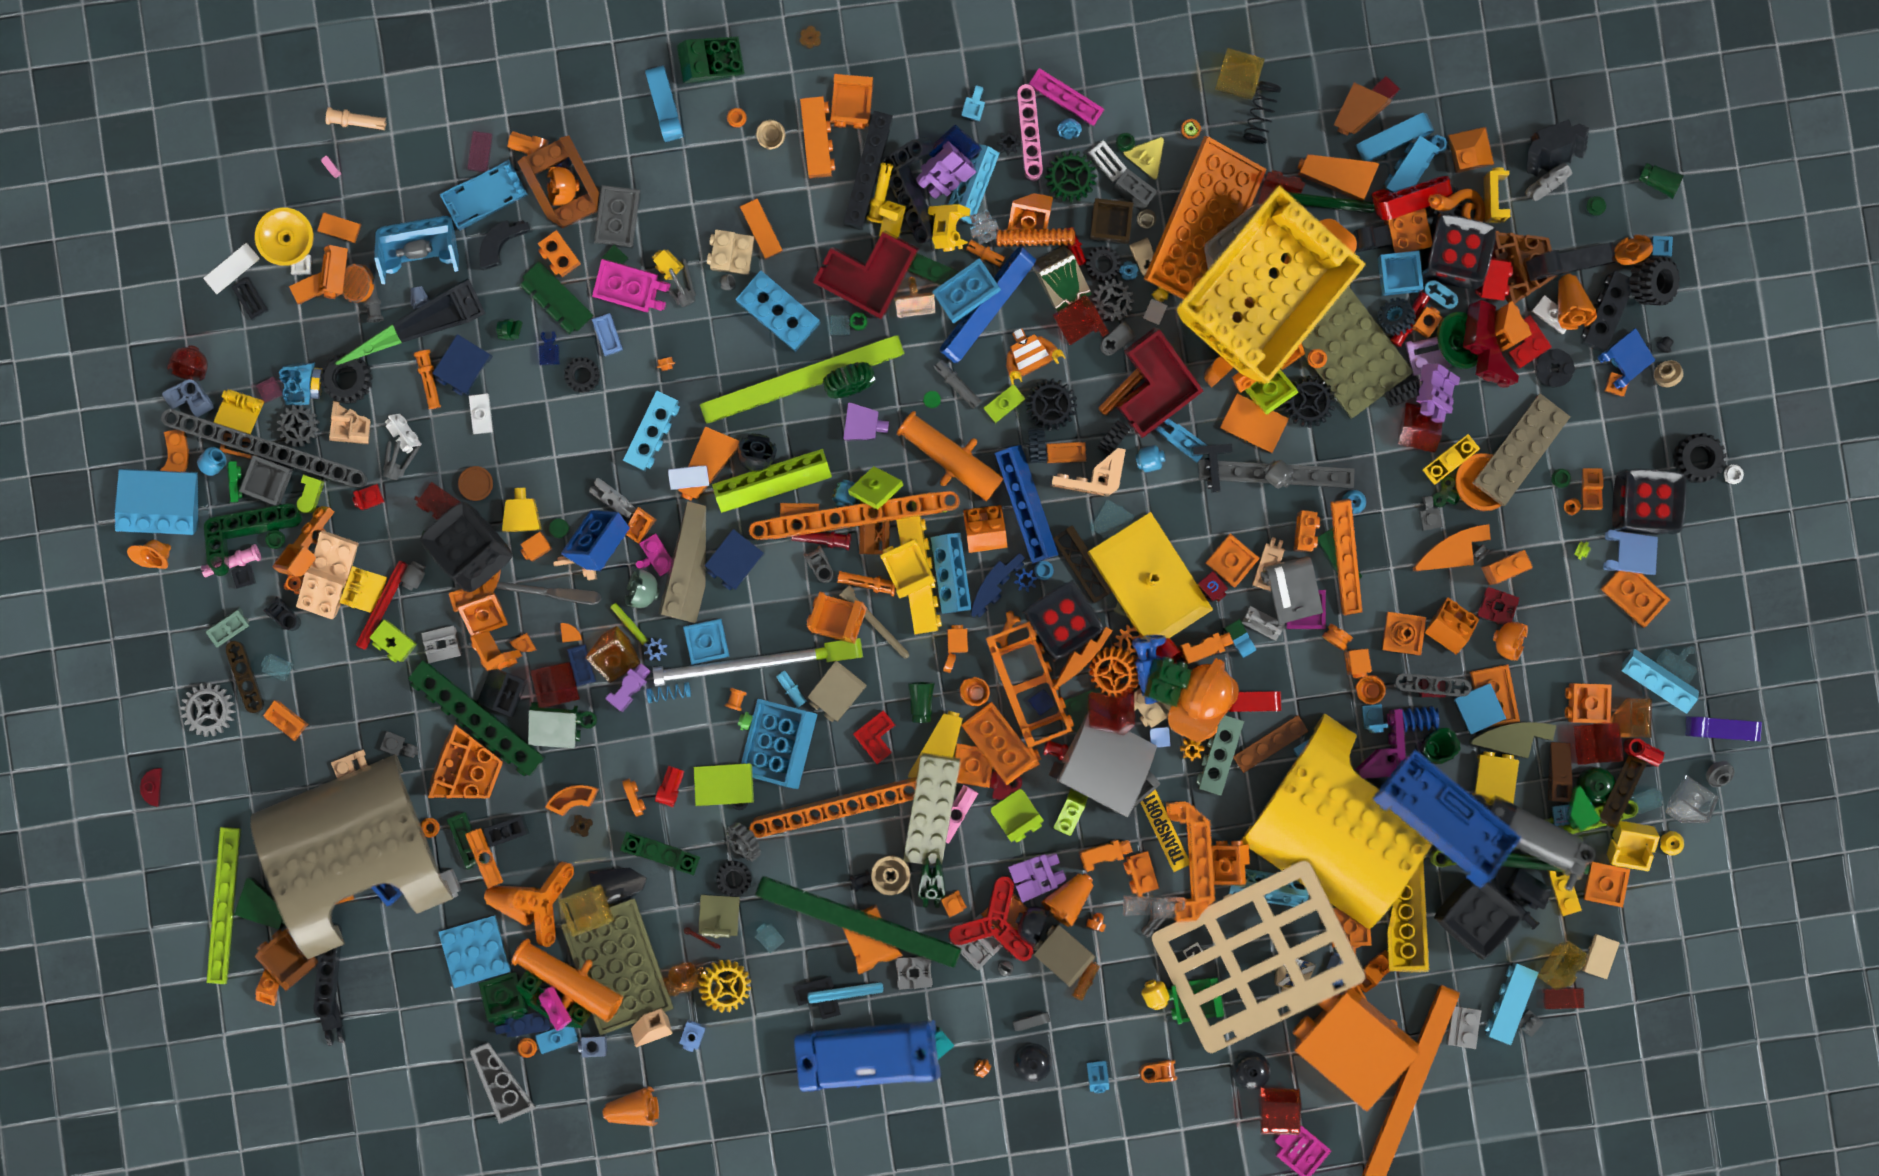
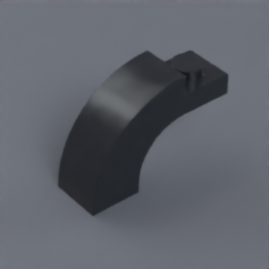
M505 220L494 226L487 233L480 247L479 261L481 269L487 270L502 265L500 252L503 245L511 238L531 233L532 229L529 222L524 220L513 223L514 226L511 227L509 221Z

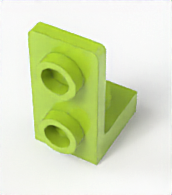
M1071 788L1054 825V829L1071 836L1086 806L1088 796Z

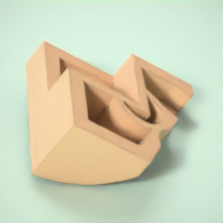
M333 401L329 440L369 444L370 419L359 416L352 409L347 410L340 406L339 402Z

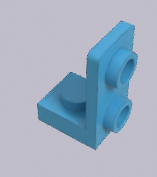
M1382 704L1361 706L1364 729H1369V733L1384 732L1383 728H1388V724L1383 722Z

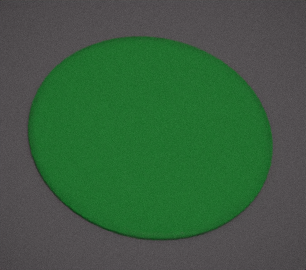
M929 391L924 395V404L929 408H936L941 402L940 395L935 391Z

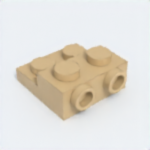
M715 230V234H711L710 245L713 246L712 253H708L707 264L710 265V269L749 275L755 237Z
M1141 688L1128 696L1131 699L1128 703L1134 711L1138 710L1142 716L1139 719L1145 727L1149 725L1152 728L1168 717L1171 706L1161 702L1145 704V696H1142Z

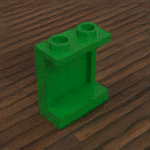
M1216 976L1188 981L1194 994L1219 983ZM1170 984L1171 989H1168L1169 1001L1174 1003V1008L1171 1009L1173 1020H1177L1178 1024L1191 1021L1176 991V986ZM1221 995L1200 1005L1206 1018L1224 1017Z

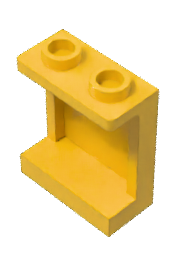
M1502 167L1492 168V171H1489L1484 176V222L1504 223L1511 217L1510 209H1499L1498 181H1503L1509 175V171H1504Z
M911 538L901 541V546L895 549L891 546L882 550L884 554L880 555L899 598H903L936 582L917 540H911Z
M1483 751V755L1478 754L1476 784L1472 796L1480 795L1486 800V803H1490L1491 799L1497 795L1514 804L1519 760L1514 759V755L1502 754V757H1495V753Z

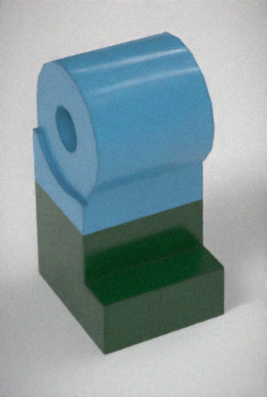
M1240 619L1223 628L1226 633H1230L1233 645L1242 658L1256 651Z

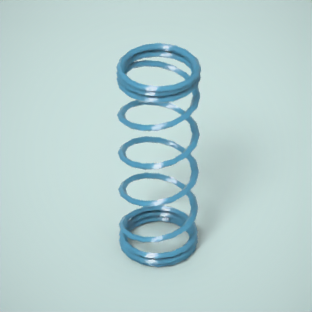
M689 682L684 683L683 696L681 695L678 684L675 685V698L677 694V688L682 698H684L685 691L687 697H691ZM667 685L666 699L662 694L661 688L658 687L657 701L654 697L652 689H646L648 703H652V696L654 700L658 702L659 690L665 701L668 697V689L671 694V697L675 699L671 693L669 685Z

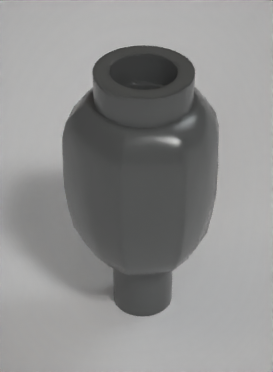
M414 240L406 243L403 248L396 249L397 257L406 256L409 259L423 258L429 252H432V245L430 240Z

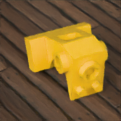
M959 204L929 206L928 214L935 216L932 236L935 249L943 248V252L953 251L955 246H958V249H963L962 245L968 244V242L960 239V234L956 231V224L961 217L970 216V208Z

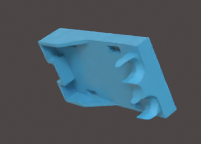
M510 160L440 194L459 230L528 195ZM496 170L499 171V172H497V173H495V174H493V175H490V173H492V172H494V171H496ZM462 188L465 189V190H463V191H461V192H459V193L456 194V191H458V190H460V189H462ZM511 196L513 197L512 200L506 203L504 202L505 199H508Z

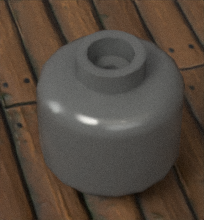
M1273 460L1264 470L1266 473L1265 479L1277 489L1283 486L1287 488L1294 480L1292 478L1293 469L1282 460Z

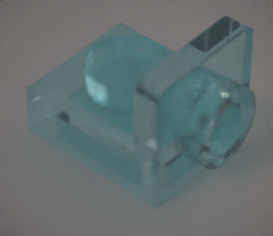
M764 923L756 930L758 934L755 938L762 943L770 954L785 941L771 923L767 926Z

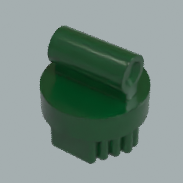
M514 319L498 321L496 327L498 338L505 339L506 341L518 339L523 322L520 320L515 321Z

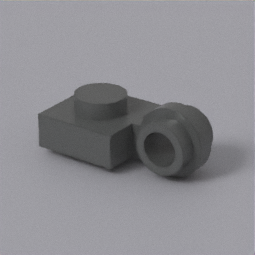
M389 731L386 732L380 750L393 755L397 754V756L400 755L401 750H404L403 754L412 758L418 755L419 752L417 751L418 747L407 743L404 746L405 737Z

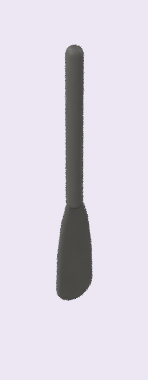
M498 582L496 589L547 595L561 600L595 605L601 601V595L598 592L589 590L544 588L507 582Z

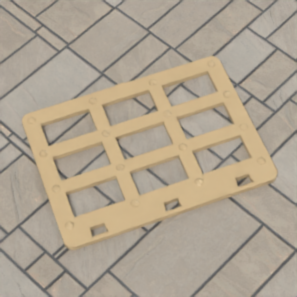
M1301 861L1233 895L1230 893L1224 896L1223 900L1208 906L1197 921L1175 922L1152 935V942L1173 985L1176 986V991L1204 1049L1209 1053L1223 1049L1358 985L1365 979L1364 970L1311 864L1307 861ZM1301 878L1311 899L1274 917L1264 895ZM1253 901L1263 922L1226 940L1216 918ZM1317 910L1327 931L1290 948L1280 927ZM1205 924L1215 945L1178 962L1169 941ZM1269 933L1279 954L1242 971L1232 950ZM1333 942L1343 963L1305 980L1296 959ZM1221 956L1231 977L1194 994L1184 973ZM1285 965L1295 986L1257 1003L1248 982ZM1342 979L1345 985L1334 990L1332 983ZM1237 988L1246 1009L1210 1026L1200 1005ZM1288 1005L1291 1011L1280 1015L1278 1009ZM1234 1031L1236 1037L1226 1041L1224 1034Z

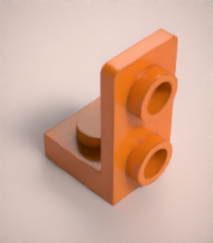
M266 969L256 988V1001L275 1006L280 984Z

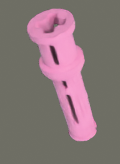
M253 544L251 548L243 551L237 550L234 555L229 556V568L238 565L243 567L246 566V563L254 560L260 561L261 554L257 545ZM222 562L217 563L215 567L220 566ZM208 564L201 566V570H204L202 573L205 578L214 574Z

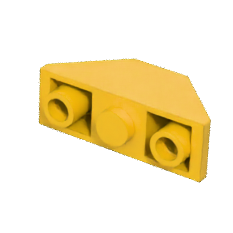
M1467 434L1422 470L1435 485L1480 450V448L1470 435Z

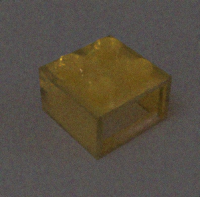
M1227 48L1215 89L1252 100L1265 59Z
M601 884L559 900L572 937L614 921ZM565 902H567L568 905H569L571 914H572V916H573L574 922H575L576 927H577V930H576V931H575L574 925H573V923H572V920H571V917H570V915H569V912H568V909H567V906H566Z
M1570 941L1557 944L1537 977L1555 990L1571 986L1576 980L1575 974L1578 969L1581 970L1587 962L1585 958L1588 954Z

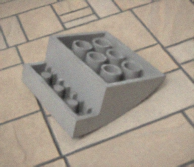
M1088 710L1062 760L1065 765L1057 781L1128 817L1145 782L1157 746Z

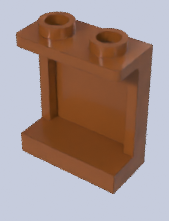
M288 928L284 931L279 929L272 935V941L269 943L265 941L257 948L258 953L255 955L256 959L285 991L318 964V960L315 957L306 958L294 939L289 935Z

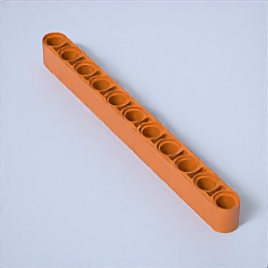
M917 777L761 815L752 820L749 829L755 834L756 838H761L910 801L914 798ZM906 786H912L914 788V792L907 793L905 792L904 788ZM891 790L896 796L888 798L885 792ZM873 795L877 801L871 803L867 801L866 797ZM855 800L858 806L850 807L848 801ZM837 805L839 811L832 812L829 806ZM816 809L820 812V816L814 817L810 811ZM798 814L802 820L794 821L792 815ZM780 819L783 825L776 826L773 820ZM760 823L763 825L764 830L758 831L754 825Z
M1440 985L1417 1039L1419 1055L1403 1073L1362 1176L1387 1175L1459 999L1460 992L1444 985Z

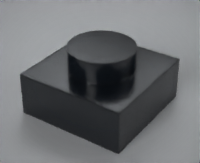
M251 565L231 570L236 589L256 584Z

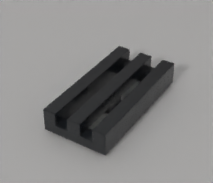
M249 277L232 286L251 320L269 311ZM245 283L249 285L250 289L252 290L254 296L256 297L262 309L259 310L258 306L256 305L255 301L253 300L252 296L250 295L249 291L244 285ZM240 286L256 311L255 313H252L238 290Z

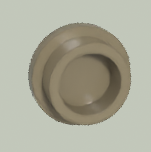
M1144 209L1137 215V223L1142 228H1151L1156 222V215L1152 210Z

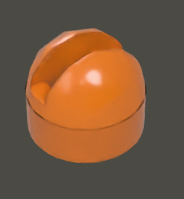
M1576 498L1569 499L1564 503V510L1569 515H1574L1581 509V504Z

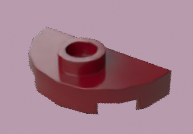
M162 768L152 769L147 772L140 784V792L143 799L148 804L159 807Z

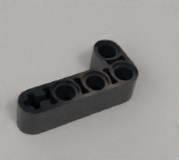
M1389 225L1376 228L1364 227L1353 232L1357 241V252L1393 246Z

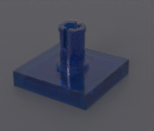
M954 125L933 144V151L929 155L935 157L944 149L943 145L947 141L969 160L977 155L982 148L957 125Z

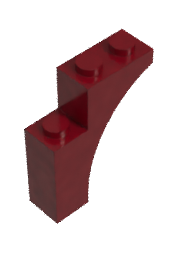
M1479 300L1469 304L1463 347L1469 349L1474 354H1478L1475 375L1482 377L1485 381L1497 383L1499 387L1507 388L1518 383L1519 375L1508 365L1499 348L1495 334L1496 306Z

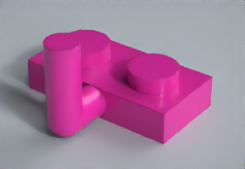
M657 534L639 543L647 558L636 563L637 568L644 569L652 564L660 577L669 572L672 558Z

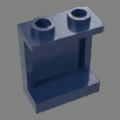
M457 334L433 372L437 376L435 380L444 386L447 383L452 385V390L461 396L463 393L469 395L470 388L485 364L489 363L493 356Z
M733 529L705 564L708 568L706 572L713 578L720 577L723 580L721 584L727 589L731 590L734 588L737 590L741 582L765 553Z

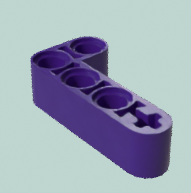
M1686 716L1685 736L1761 742L1762 722Z

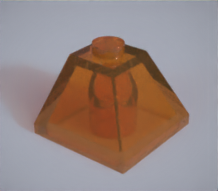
M618 626L601 635L586 655V659L609 683L641 663L630 639Z
M1627 698L1611 716V724H1609L1610 737L1651 738L1652 699Z

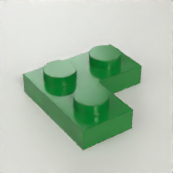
M236 461L228 462L227 469L230 504L238 503V499L242 498V493L239 492L241 487H237V481L241 479V467L236 465Z

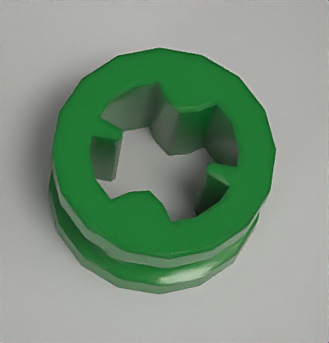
M854 313L850 318V325L854 330H863L867 326V318L863 313ZM857 317L859 319L862 317L864 319L862 323L864 324L862 326L859 324L855 326L853 324L855 323L854 318Z

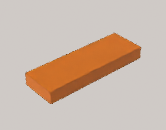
M758 199L740 206L765 259L782 252L783 250Z

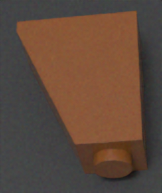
M1354 82L1334 125L1339 127L1337 131L1348 136L1350 132L1355 135L1386 108L1392 100Z

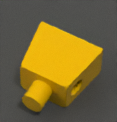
M514 488L515 499L505 501L502 531L541 530L535 499H526V488Z

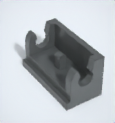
M1129 169L1124 171L1112 188L1113 191L1128 202H1134L1133 206L1140 211L1146 209L1158 192Z

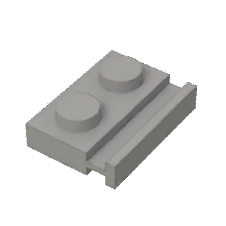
M1455 1006L1450 1018L1447 1045L1476 1049L1481 1010Z

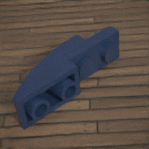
M1020 553L1006 566L999 561L987 575L980 586L971 613L973 618L976 615L980 618L987 611L985 607L990 602L995 604L1002 597L1000 595L1002 590L997 585L999 583L1001 585L1006 583L1010 579L1008 574L1013 570L1017 572L1024 565L1022 561L1025 558Z

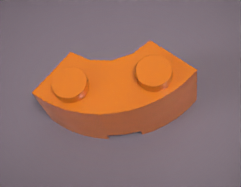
M576 785L565 788L556 793L549 800L545 808L564 816L574 806L583 805L590 807L599 788L590 785Z

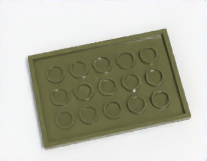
M1347 286L1301 342L1306 353L1303 355L1306 360L1308 354L1314 349H1321L1326 353V364L1321 368L1313 369L1321 380H1325L1324 384L1326 386H1331L1330 392L1335 393L1333 396L1351 419L1382 397L1385 392L1390 391L1414 373L1349 286Z
M635 898L561 925L576 969L581 970L585 961L591 960L592 966L587 973L588 977L623 996L619 1009L609 1022L593 1014L600 1035L636 1023L643 1015L662 1009L666 1012L674 1009Z

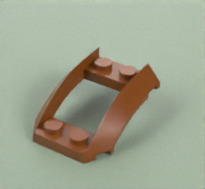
M569 135L560 137L559 140L526 157H522L518 161L536 199L550 221L565 228L598 211L599 191ZM570 158L588 193L553 210L536 174Z

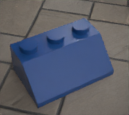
M591 510L561 554L586 570L601 571L630 527L619 512Z

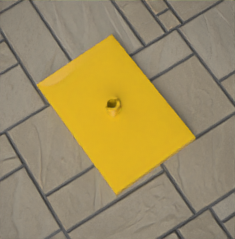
M1151 512L1087 552L1141 638L1146 635H1164L1166 639L1171 638L1213 610Z

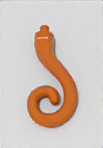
M1466 188L1455 192L1449 197L1435 194L1428 198L1430 206L1438 211L1452 210L1461 201L1469 199L1473 203L1468 202L1463 206L1462 217L1472 219L1470 212L1476 209L1474 220L1483 222L1485 217L1484 201L1475 190Z

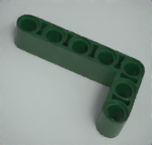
M283 504L207 519L204 523V536L209 568L217 576H224L228 573L230 566L227 539L298 526L302 521L301 513L294 504ZM291 513H295L294 516L288 518ZM276 516L274 520L269 521L271 517ZM257 520L254 524L249 525L251 521ZM237 523L236 527L231 528L233 524ZM218 527L216 531L211 532L213 528ZM222 562L220 566L215 567L217 563Z

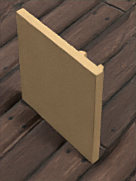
M1595 934L1592 945L1589 947L1588 956L1586 955L1587 959L1583 971L1607 979L1619 942Z

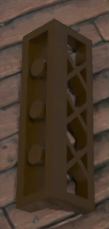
M1073 525L1053 538L1058 549L1093 603L1112 593L1110 587L1087 552L1089 550ZM1068 534L1072 540L1070 548L1062 547L1058 539ZM1073 543H1074V545L1076 546V548H1077L1078 550L1072 549V548H1073ZM1072 551L1081 554V564L1071 561ZM1082 567L1092 571L1091 581L1082 578ZM1093 584L1101 585L1105 591L1097 598L1091 592Z

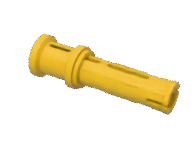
M881 163L875 195L870 200L871 208L866 219L871 222L882 223L883 220L882 216L879 215L880 207L887 202L885 198L893 165L888 163L887 165L886 163Z

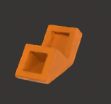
M1386 950L1378 954L1363 967L1365 979L1358 986L1365 993L1378 985L1381 979L1391 972L1389 971V953Z

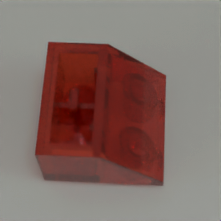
M570 662L530 671L539 708H548L580 700Z
M1261 1088L1258 1102L1261 1134L1300 1135V1089Z

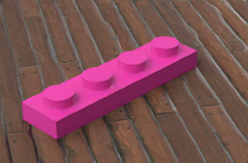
M1040 68L1029 83L1036 91L1092 126L1096 124L1104 111V108Z

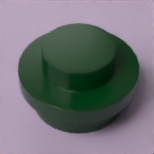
M1122 133L1116 139V146L1120 151H1131L1135 146V138L1129 133Z
M1599 196L1590 198L1586 204L1587 211L1594 216L1601 215L1606 209L1605 200Z
M1557 469L1553 472L1551 481L1554 486L1564 488L1569 485L1571 475L1565 469Z
M271 530L267 533L265 542L268 547L279 549L285 543V536L279 530Z

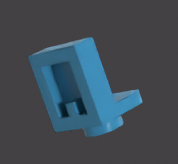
M1106 1061L1087 1063L1090 1092L1103 1093L1109 1090Z

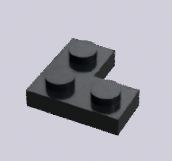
M831 976L793 986L798 1006L809 1003L807 994L810 992L834 989ZM838 1000L817 1002L822 1020L841 1015Z

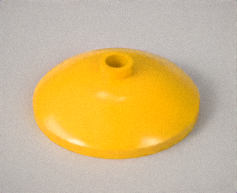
M277 208L269 211L260 219L255 230V243L258 251L266 260L276 265L289 266L300 262L308 255L313 245L314 234L309 220L302 213L292 208ZM289 235L290 240L285 242L284 237Z

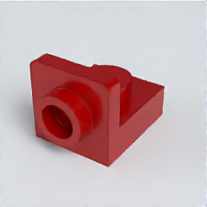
M378 484L360 491L356 490L354 491L355 496L352 497L356 508L359 507L363 511L385 503Z

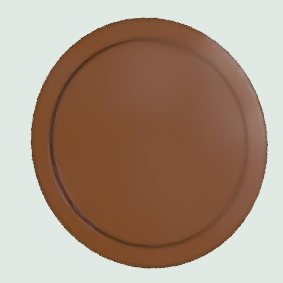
M472 466L461 473L458 487L465 498L479 501L486 498L492 491L493 479L486 469Z

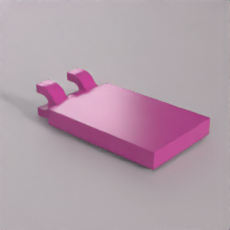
M602 259L592 297L644 312H649L650 307L662 311L665 309L666 302L655 300L657 290L667 292L670 289L671 283L658 281V274Z

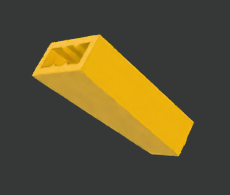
M948 711V714L942 715L921 753L953 757L962 723V718L959 717L960 713ZM921 753L909 772L908 777L910 778L917 777Z

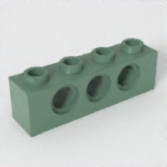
M1224 715L1218 724L1217 733L1208 740L1207 747H1210L1208 755L1204 754L1201 763L1204 769L1202 773L1198 774L1196 779L1198 789L1222 795L1244 721ZM1223 730L1228 731L1230 734L1229 739L1225 742L1219 736ZM1217 749H1222L1224 752V757L1221 760H1217L1214 757V752ZM1212 767L1218 770V776L1214 779L1208 775V771Z

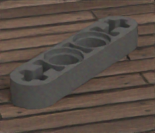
M1403 673L1397 675L1394 681L1396 688L1401 691L1464 697L1469 695L1472 689L1470 682L1457 678ZM1404 676L1407 681H1413L1412 677H1416L1414 681L1415 689H1411L1413 685L1409 684L1403 688L1402 684H1399V680H1402ZM1422 678L1426 679L1429 684L1425 690L1418 687V681ZM1441 680L1446 681L1448 684V688L1444 692L1437 688ZM1451 681H1454L1453 685L1460 686L1461 682H1463L1467 690H1464L1463 694H1461L1459 689H1453V693H1450L1452 689Z

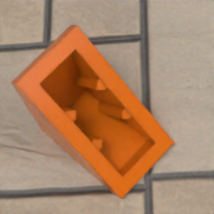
M638 507L628 523L630 529L626 535L639 544L656 519Z

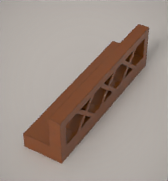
M875 508L869 511L871 518H875L879 514V511ZM890 521L883 522L881 530L879 523L860 526L859 554H884L882 550L889 547ZM880 540L882 541V550H879Z

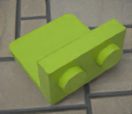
M1022 789L1017 790L991 808V813L1011 842L1015 840L1018 843L1026 837V832L1029 830L1032 832L1042 827L1041 822L1044 821Z

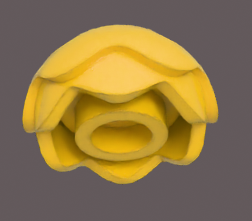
M1669 831L1661 836L1660 848L1668 855H1677L1684 848V839L1679 833Z

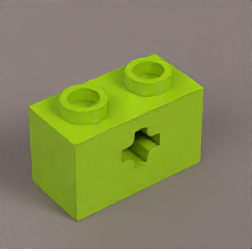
M383 620L370 637L373 640L372 645L380 651L382 649L387 651V657L395 663L397 661L404 662L417 645L416 642L388 620ZM395 639L396 646H389L390 642L388 640Z

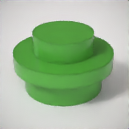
M745 712V715H740L738 725L741 726L740 730L742 731L744 729L749 730L753 715H749V712Z

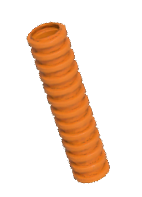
M1052 228V230L1046 229L1045 231L1043 229H1040V231L1034 229V231L1028 229V231L1022 229V231L1016 229V231L1004 229L1002 231L1000 229L997 231L996 240L998 247L1002 245L1005 247L1008 245L1019 247L1020 245L1026 246V244L1028 246L1032 244L1034 246L1038 244L1040 246L1044 244L1046 246L1050 244L1052 246L1056 244L1058 246L1062 244L1065 246L1070 244L1072 246L1075 243V231L1073 228H1070V230H1067V228H1064V230Z

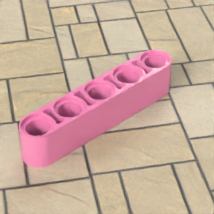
M1025 84L1019 87L1017 93L1024 172L1028 180L1037 181L1042 175L1043 168L1034 88ZM1029 91L1031 97L1024 99L1021 97V92ZM1024 110H1031L1033 116L1026 118L1022 113ZM1026 129H1033L1035 135L1027 137L1024 132ZM1028 148H1034L1036 149L1037 154L1035 156H1029L1026 150ZM1036 167L1039 173L1035 176L1031 175L1028 169Z

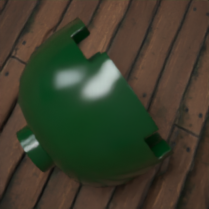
M1590 767L1583 770L1578 776L1577 786H1581L1589 801L1592 802V805H1602L1607 802L1616 781L1608 770L1601 767Z

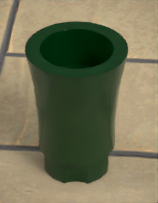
M1646 163L1638 180L1673 199L1684 174L1675 173Z
M908 683L912 722H931L935 683Z

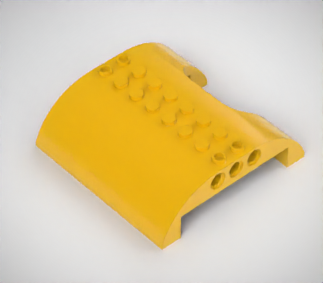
M1324 713L1313 729L1315 730L1314 734L1254 825L1248 828L1240 841H1243V845H1249L1250 850L1281 871L1301 861L1309 862L1330 904L1367 929H1371L1402 892L1432 846V843L1390 808L1385 810L1372 800L1379 789L1358 776L1350 764L1349 756L1357 735ZM1299 878V879L1296 880V881H1298L1299 883H1301L1302 885H1304V883H1303V881H1302L1301 878Z

